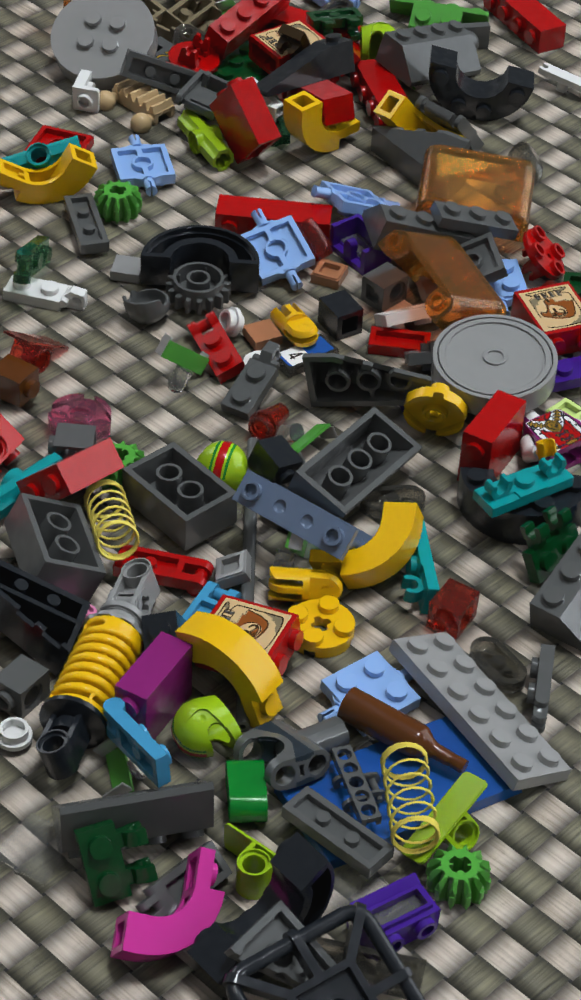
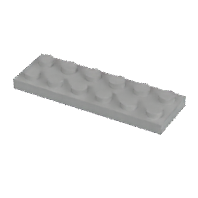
M447 632L393 639L389 648L391 654L512 791L567 780L572 769L561 758L560 754L539 734L538 730L517 710V707L496 687V684L476 665L475 661L455 642L451 635Z

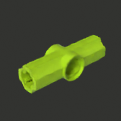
M188 109L184 110L181 116L177 118V126L187 136L191 151L194 154L201 153L210 165L216 167L218 171L228 169V166L234 162V153L223 142L219 127L217 125L209 126L201 115Z

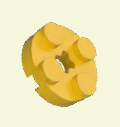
M436 382L431 387H420L408 392L403 414L406 422L417 431L425 433L426 429L436 431L437 436H449L456 434L463 428L467 417L468 405L461 397L450 391L448 385Z
M326 595L320 599L301 602L288 609V612L299 615L300 628L304 633L303 643L298 652L304 654L305 649L309 652H315L316 658H330L344 653L350 647V641L354 638L355 619L346 607L339 604V600L336 597ZM315 626H324V627H326V630L322 631L320 628H314V627H315Z

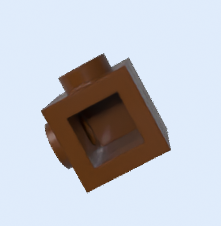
M7 354L0 360V399L21 408L39 393V367Z

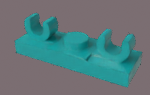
M556 452L551 460L547 461L545 458H541L538 465L530 468L527 467L507 476L503 473L500 475V480L495 482L491 479L486 480L484 486L474 490L473 499L491 518H494L573 486L574 476L565 469L567 465L566 459Z
M423 520L421 538L414 554L406 563L407 575L403 576L401 589H406L403 597L405 602L415 603L418 601L420 614H432L440 588L425 521Z

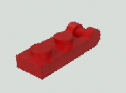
M214 311L205 314L206 318L197 323L193 321L187 324V327L200 350L210 355L208 364L219 383L222 384L240 374L245 364ZM211 328L213 329L212 331L206 333L205 335H202V333H204V332L210 330Z
M133 545L121 547L118 554L128 551ZM138 547L131 557L115 561L113 564V576L119 577L121 568L125 563L135 558H146L152 565L158 585L183 589L194 597L205 586L206 580L211 578L214 570L212 563L205 559Z

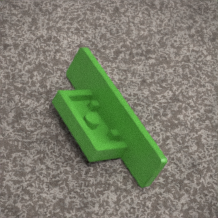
M389 0L390 12L411 16L408 28L449 22L450 20H456L461 23L489 22V12L481 8L470 9L459 7L452 3L447 5L435 3L432 0Z

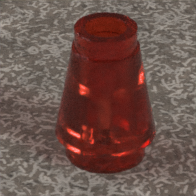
M313 217L297 225L315 256L316 262L334 252L331 248L332 242L314 221Z
M277 403L253 413L248 423V430L251 436L259 440L276 436L289 417L288 408L282 403Z

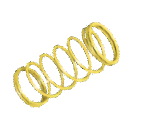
M110 479L99 480L91 484L84 494V506L90 521V527L92 528L94 542L99 554L104 558L112 561L124 560L131 557L137 550L140 543L139 533L122 485ZM112 485L120 489V491L112 489L101 491L91 499L88 505L90 495L100 486ZM104 493H116L123 497V500L115 497L105 498L98 502L91 510L95 499ZM115 500L121 502L120 506H107L98 513H95L98 506L106 501ZM118 508L110 514L101 515L108 509ZM115 516H120V517H119L118 519H116V520L104 522L105 520H107V519H109V518H112V517H115ZM122 524V526L116 529H106L112 525ZM125 526L129 527L123 535L118 537L101 535L102 532H116ZM133 530L131 538L121 545L111 546L99 539L118 540ZM136 536L133 547L121 554L107 552L100 546L101 544L110 549L121 548L128 545Z
M400 742L389 746L382 753L380 764L384 776L385 799L388 804L387 814L390 818L391 842L397 850L403 853L420 854L431 850L437 845L441 835L439 823L435 820L437 810L433 806L435 798L431 792L433 787L432 780L428 777L430 774L428 755L422 746L412 742ZM400 748H415L424 756V761L418 758H406L395 762L388 769L385 767L386 759L391 753ZM405 761H417L423 764L415 772L401 775L390 772L394 766ZM417 776L424 777L421 781L414 784L395 782L396 780L413 779ZM425 780H427L429 784L428 789L416 786L422 784ZM392 785L407 787L395 794L390 791ZM411 789L426 791L423 795L416 798L397 796ZM427 794L431 796L430 803L426 801H416L418 799L424 798ZM394 799L411 801L398 808L392 805ZM415 803L428 806L419 812L407 813L400 811L403 807ZM430 808L433 810L432 818L429 816L418 815L426 812ZM397 813L404 815H415L408 816L404 819L399 820L398 822L394 819V816ZM412 821L427 822V824L419 827L404 826V824ZM430 824L435 828L434 834L423 841L412 842L404 840L396 834L399 828L415 830L425 828ZM395 838L408 844H423L431 841L433 838L434 840L422 848L410 849L399 845Z

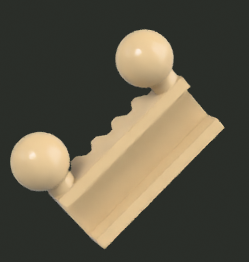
M129 78L114 84L112 92L107 90L100 91V110H112L116 102L136 113L131 118L130 126L137 133L148 132L152 124H158V117L163 114L169 117L175 115V105L171 97L166 99L164 93H158V89L152 90L150 85H144V83Z

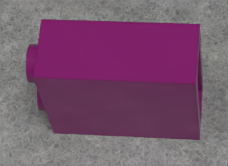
M163 631L160 632L115 685V697L123 699L126 712L138 724H143L154 740L174 717L181 705L192 695L193 645Z

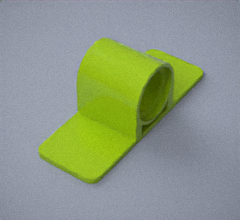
M470 772L462 773L435 806L437 810L435 820L439 823L441 835L438 844L431 850L420 854L401 853L417 864L423 865L442 842L448 846L451 843L456 849H462L466 844L469 850L473 848L478 841L480 831L477 822L467 811L487 788V782ZM433 810L428 815L431 818L433 817ZM422 822L420 826L427 824V822ZM430 824L425 828L416 829L408 841L426 840L434 834L435 828ZM434 838L423 844L405 843L403 847L410 849L422 848L429 845Z
M227 823L224 826V846L227 850L238 856L236 863V891L247 900H258L271 881L273 868L270 860L276 853L231 823Z

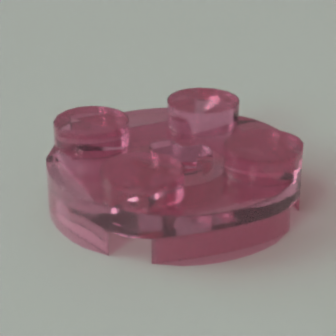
M81 393L69 394L57 399L52 404V410L48 412V427L51 433L55 435L58 422L94 425L97 429V440L111 434L112 411L108 403L97 396H94V400L84 399V394Z

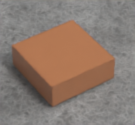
M320 259L311 273L310 283L338 290L348 274V265Z
M270 318L244 325L242 329L243 336L255 351L262 350L268 341L283 344V335Z

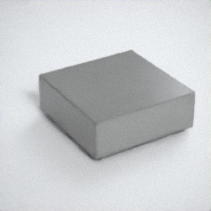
M117 254L110 270V280L139 284L141 279V258Z
M247 549L216 559L215 583H218L221 589L251 581L252 557Z

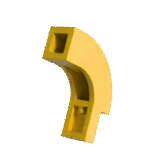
M392 90L387 91L373 111L388 126L402 127L404 130L412 131L420 128L425 129L426 132L447 130L457 134L429 119L407 97Z
M306 91L284 99L283 118L287 130L293 137L315 151H335L339 149L340 139L360 131V121L356 118L324 126L322 124L323 102Z
M69 143L55 163L42 169L24 168L0 158V185L8 189L13 188L16 201L27 204H50L64 200V196L74 195L90 181L98 168L93 152Z
M384 502L380 527L369 542L356 549L348 550L343 561L323 550L311 549L309 563L313 569L335 572L342 578L347 589L366 588L381 583L403 568L414 554L423 528L424 517L417 503Z
M196 611L175 631L178 639L193 645L192 662L214 668L233 685L240 697L252 728L271 721L283 709L276 690L283 682L279 670L263 647L242 628L218 615Z

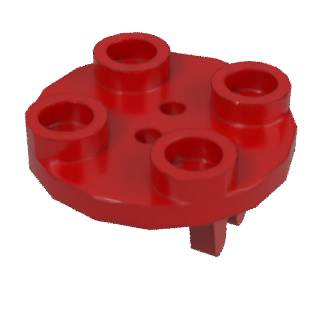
M199 32L194 36L193 41L177 43L168 52V62L197 72L202 69L213 74L220 66L219 54L211 47L210 37L207 36L202 41L201 33Z
M535 225L524 232L522 237L524 245L522 256H528L529 260L521 267L522 274L531 271L529 274L530 281H534L542 276L552 280L562 277L565 274L562 261L565 257L563 248L558 243L553 244L539 225Z

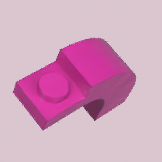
M200 847L188 855L181 900L171 915L161 917L127 911L117 917L111 958L131 962H151L167 958L192 945L196 936L214 923L220 912L225 895L223 891L210 889L214 885L218 874V864L214 863L216 850Z

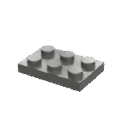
M491 232L410 264L422 303L455 298L508 276Z

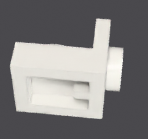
M81 69L72 86L74 110L98 113L100 110V90L95 88V82H92V71Z

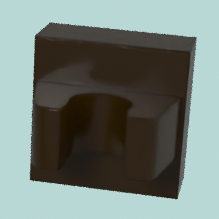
M284 23L278 30L280 38L276 47L280 54H283L287 48H291L288 53L290 58H293L311 45L306 33L302 30Z

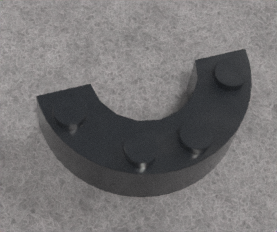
M432 45L429 64L430 87L438 102L457 116L462 115L468 120L483 122L504 118L520 109L534 90L533 71L509 65L506 71L496 79L476 81L467 77L460 70L457 63V51Z
M207 225L177 227L153 237L141 252V284L166 286L167 276L173 275L174 269L190 262H205L215 265L221 269L224 275H228V282H231V291L258 293L259 255L247 239L230 230Z
M460 467L457 503L465 519L483 534L506 543L527 545L520 526L527 521H533L535 528L542 523H546L542 511L549 506H556L557 513L565 507L570 508L572 513L571 523H575L576 528L580 526L581 476L573 475V486L491 518L473 499V492L475 489L484 486L488 479H491L493 482L497 481L493 469Z
M298 832L291 838L284 840L277 848L276 855L270 860L273 868L272 878L257 903L233 921L226 923L214 922L209 928L202 930L196 936L193 946L187 951L218 984L222 985L224 974L230 972L239 963L227 957L224 952L275 903L282 900L304 927L321 918L325 912L334 889V869L331 863ZM257 971L249 977L258 979L265 974Z

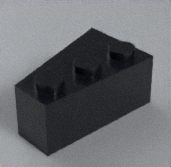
M0 560V631L57 677L71 651L91 603Z

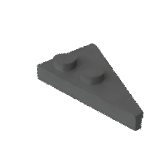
M280 900L224 953L227 957L241 962L283 939V933L291 929L298 931L304 926L283 901ZM316 940L306 944L322 972L336 965L335 961ZM291 953L259 970V972L294 988L308 980L297 959Z

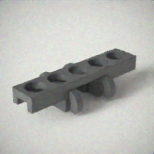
M351 744L331 748V758L339 774L333 778L332 785L334 789L340 788V783L343 782L344 788L347 789L350 798L342 803L343 811L349 812V807L352 806L358 822L365 827L366 823L375 822L376 825L381 824L382 816L377 804L386 800V790L380 789L377 784L380 781L379 773L362 772ZM345 752L348 759L342 760L338 757V754ZM351 766L353 772L346 773L344 768ZM370 810L372 815L366 816L361 811Z

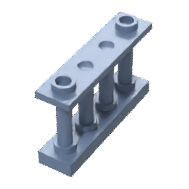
M249 469L232 498L343 561L348 550L361 547L373 538V536Z

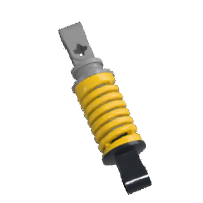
M135 558L125 563L121 568V573L113 589L108 594L107 601L101 606L99 612L89 614L82 624V632L79 634L77 642L74 644L73 650L69 654L68 660L64 664L63 670L49 698L40 709L39 719L44 730L36 742V749L51 779L62 780L72 776L78 770L79 763L86 749L94 748L103 742L107 726V719L103 712V703L107 699L115 697L116 683L145 651L141 616L151 614L155 600L160 594V587L152 565L146 558Z

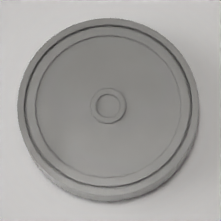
M72 0L60 11L54 21L51 30V47L60 70L73 83H75L81 69L92 71V82H95V88L109 90L114 87V84L127 79L119 74L127 49L129 48L155 57L158 47V35L152 14L141 0Z
M481 314L458 320L440 333L433 347L431 375L433 383L440 382L448 385L450 391L463 399L468 405V413L477 415L497 390L526 400L525 413L540 406L551 395L556 381L558 355L551 339L535 325L512 316Z

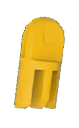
M295 303L292 306L290 304L283 305L281 311L277 307L271 311V321L293 345L301 348L310 347L318 340L316 324Z
M279 566L269 567V575L271 577L268 582L270 589L268 591V600L304 602L320 599L326 595L339 599L342 594V580L333 571Z

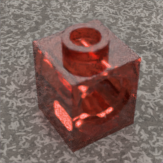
M449 578L429 603L426 626L437 632H447L457 640L476 617L480 592Z

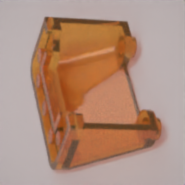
M446 145L430 146L424 154L414 211H425L431 214L430 208L434 200L441 202L452 201L458 205L468 207L478 206L485 210L496 212L499 210L505 211L512 216L519 230L515 240L511 241L523 243V234L529 227L535 183V168L529 161Z
M394 230L377 243L383 253L390 259H393L415 283L419 280V277H427L437 284L438 288L426 299L425 310L442 331L452 323L466 317L481 314L506 315L504 302L462 246L453 237Z

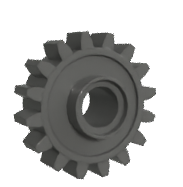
M190 262L174 269L173 275L167 276L166 294L170 298V303H175V309L178 310L184 307L187 314L192 310H196V313L201 315L202 310L211 312L214 307L222 309L223 303L229 302L231 282H228V275H224L221 269L215 265L205 262Z

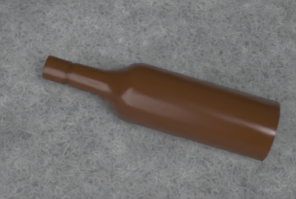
M357 687L351 688L342 700L337 717H340L348 725L387 746L400 742L416 743L425 749L428 758L449 766L461 774L466 770L469 761L440 745L434 739L431 730L420 721ZM404 747L396 750L409 758L424 757L415 748Z

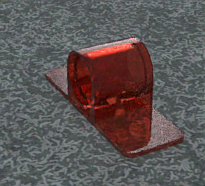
M8 330L3 331V333L15 338L10 355L39 367V374L48 367L55 348L69 349L68 346L46 336Z

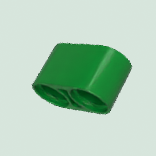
M263 759L226 761L225 778L229 823L267 822L268 799Z

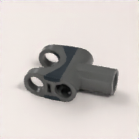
M337 716L300 730H296L283 720L276 719L242 734L234 745L233 756L235 760L263 759L264 765H267L264 774L267 784L279 791L288 790L322 777L330 766L331 758L329 753H331V748L348 745L350 739L349 731L344 721ZM253 742L251 752L246 757H243L245 748ZM279 769H282L285 772L281 779L275 781L276 773Z

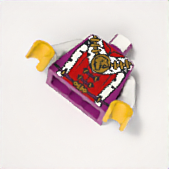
M554 409L541 416L534 410L525 413L523 434L520 440V450L524 462H533L535 465H538L541 458H545L547 461L554 458V454L558 452L567 461L565 469L581 463L580 419L570 416L561 409Z

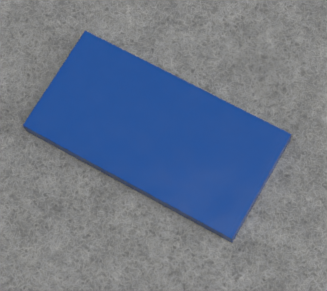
M447 716L425 724L440 745L469 761L464 772H470L485 780L488 784L487 788L467 811L469 814L522 793V790L512 791ZM378 742L355 751L354 753L362 772L379 773L380 781L377 784L380 789L385 790L380 758L389 746ZM394 751L386 759L385 767L388 769L395 762L409 757ZM347 755L339 757L342 760L348 759ZM428 758V766L430 767L428 777L432 780L433 787L431 792L434 794L435 802L433 806L435 807L461 776V773L432 758ZM333 760L330 761V766L326 773L314 781L288 790L279 791L274 789V793L283 805L306 786L312 788L341 810H343L342 803L350 798L343 782L340 783V788L334 789L332 785L333 778L339 775ZM405 761L394 766L390 772L399 775L415 772L423 764L417 761ZM347 766L344 768V771L346 773L353 772L351 766ZM417 776L413 779L396 780L395 782L414 784L421 781L424 777ZM425 780L422 784L416 786L428 789L429 784L428 781ZM392 785L390 791L395 794L407 787ZM411 789L397 796L416 798L423 795L426 791ZM427 794L424 798L418 799L416 801H426L430 803L431 796ZM394 799L392 805L398 808L411 801ZM385 800L377 804L382 816L381 824L376 825L375 822L366 823V827L393 845L389 828L390 818L387 814L388 804ZM415 803L403 807L400 811L407 813L419 812L428 806ZM350 806V811L347 814L357 820L352 806ZM430 808L426 812L418 815L428 816L432 809ZM370 810L361 811L366 816L372 815ZM397 813L394 816V819L398 822L399 820L404 819L408 816L415 815H404ZM423 821L408 822L404 826L419 827ZM399 828L396 834L406 840L411 837L416 829ZM302 832L307 841L331 863L333 869L347 864Z

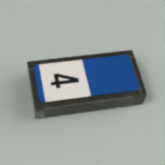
M319 334L316 343L310 347L301 348L292 345L280 350L279 370L288 378L305 372L302 359L303 353L339 354V349L325 336Z

